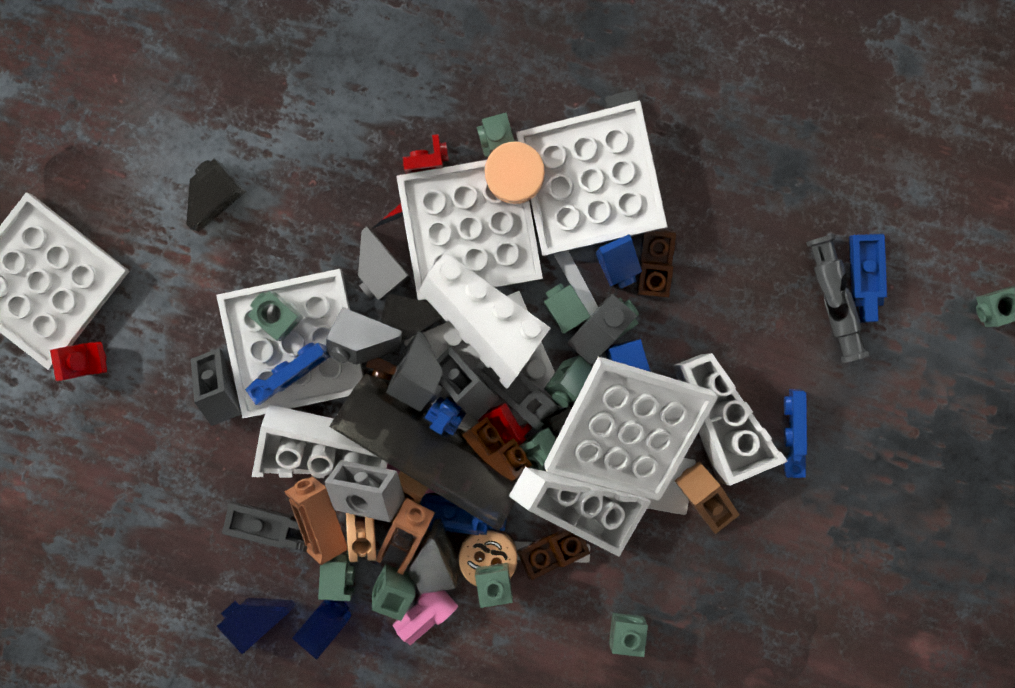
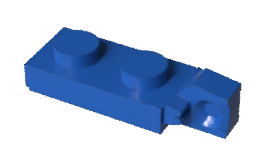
M885 235L849 236L852 297L855 306H859L861 323L878 322V306H883L884 298L887 297Z
M311 342L297 352L299 356L290 363L284 361L273 368L271 371L273 375L268 379H255L245 389L254 404L261 405L273 395L284 391L331 356L327 352L326 345Z
M789 389V396H784V414L789 415L790 428L784 429L785 447H790V452L786 457L788 462L783 463L784 474L787 478H805L807 455L806 392L802 389Z
M439 397L431 406L425 419L432 422L430 429L440 435L444 430L453 435L467 413L461 410L462 408L453 398L446 397V399Z
M424 494L421 499L420 505L435 512L427 529L472 535H487L488 529L505 531L507 523L505 513L492 511L491 505H486L483 501Z

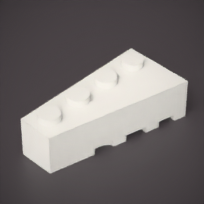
M445 252L428 272L419 290L445 321H450L460 332L459 336L466 344L470 343L481 356L480 360L488 369L491 367L501 378L499 381L506 389L518 376L551 328Z
M712 353L700 354L673 365L678 380L713 390L718 397L699 430V435L718 483L731 486L788 462L782 452L777 450L766 429L762 428L752 414V409L740 397L735 389V385Z
M269 404L260 429L252 477H263L264 473L279 474L280 478H292L293 474H311L314 478H324L326 475L331 474L340 460L386 469L394 432Z
M527 467L523 470L509 497L528 511L619 557L651 502L642 496Z

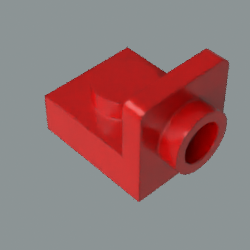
M439 134L432 135L434 153L429 154L428 150H416L410 152V156L402 157L406 174L443 168V162L449 161L447 143H441Z
M101 341L50 349L56 381L107 372L106 354Z
M506 403L488 410L478 420L479 422L487 417L497 429L504 443L514 438L517 444L521 445L526 441L524 436L532 429L529 423L519 426Z

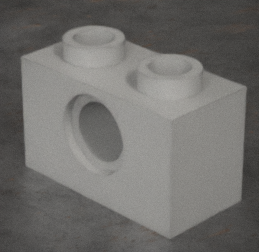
M340 460L324 482L335 511L391 522L405 500L398 472L395 470Z

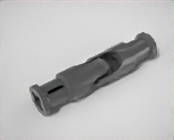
M835 234L808 241L806 244L807 247H811L816 262L814 271L817 281L825 293L824 303L833 335L838 338L843 354L841 362L846 363L868 357L870 352L865 350L860 334L862 325L852 293L846 287V271L842 259H838L833 242ZM847 303V317H840L833 308Z

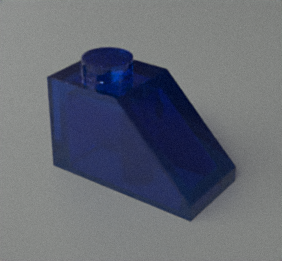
M247 598L240 605L234 601L221 613L225 619L217 627L237 650L243 654L286 616L296 604L292 600Z
M323 600L304 621L292 639L317 660L352 616L348 612V605L344 601Z

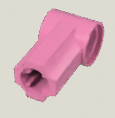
M436 582L417 599V603L405 613L401 621L396 620L392 626L404 642L412 645L432 626L444 622L458 608V605L441 585Z

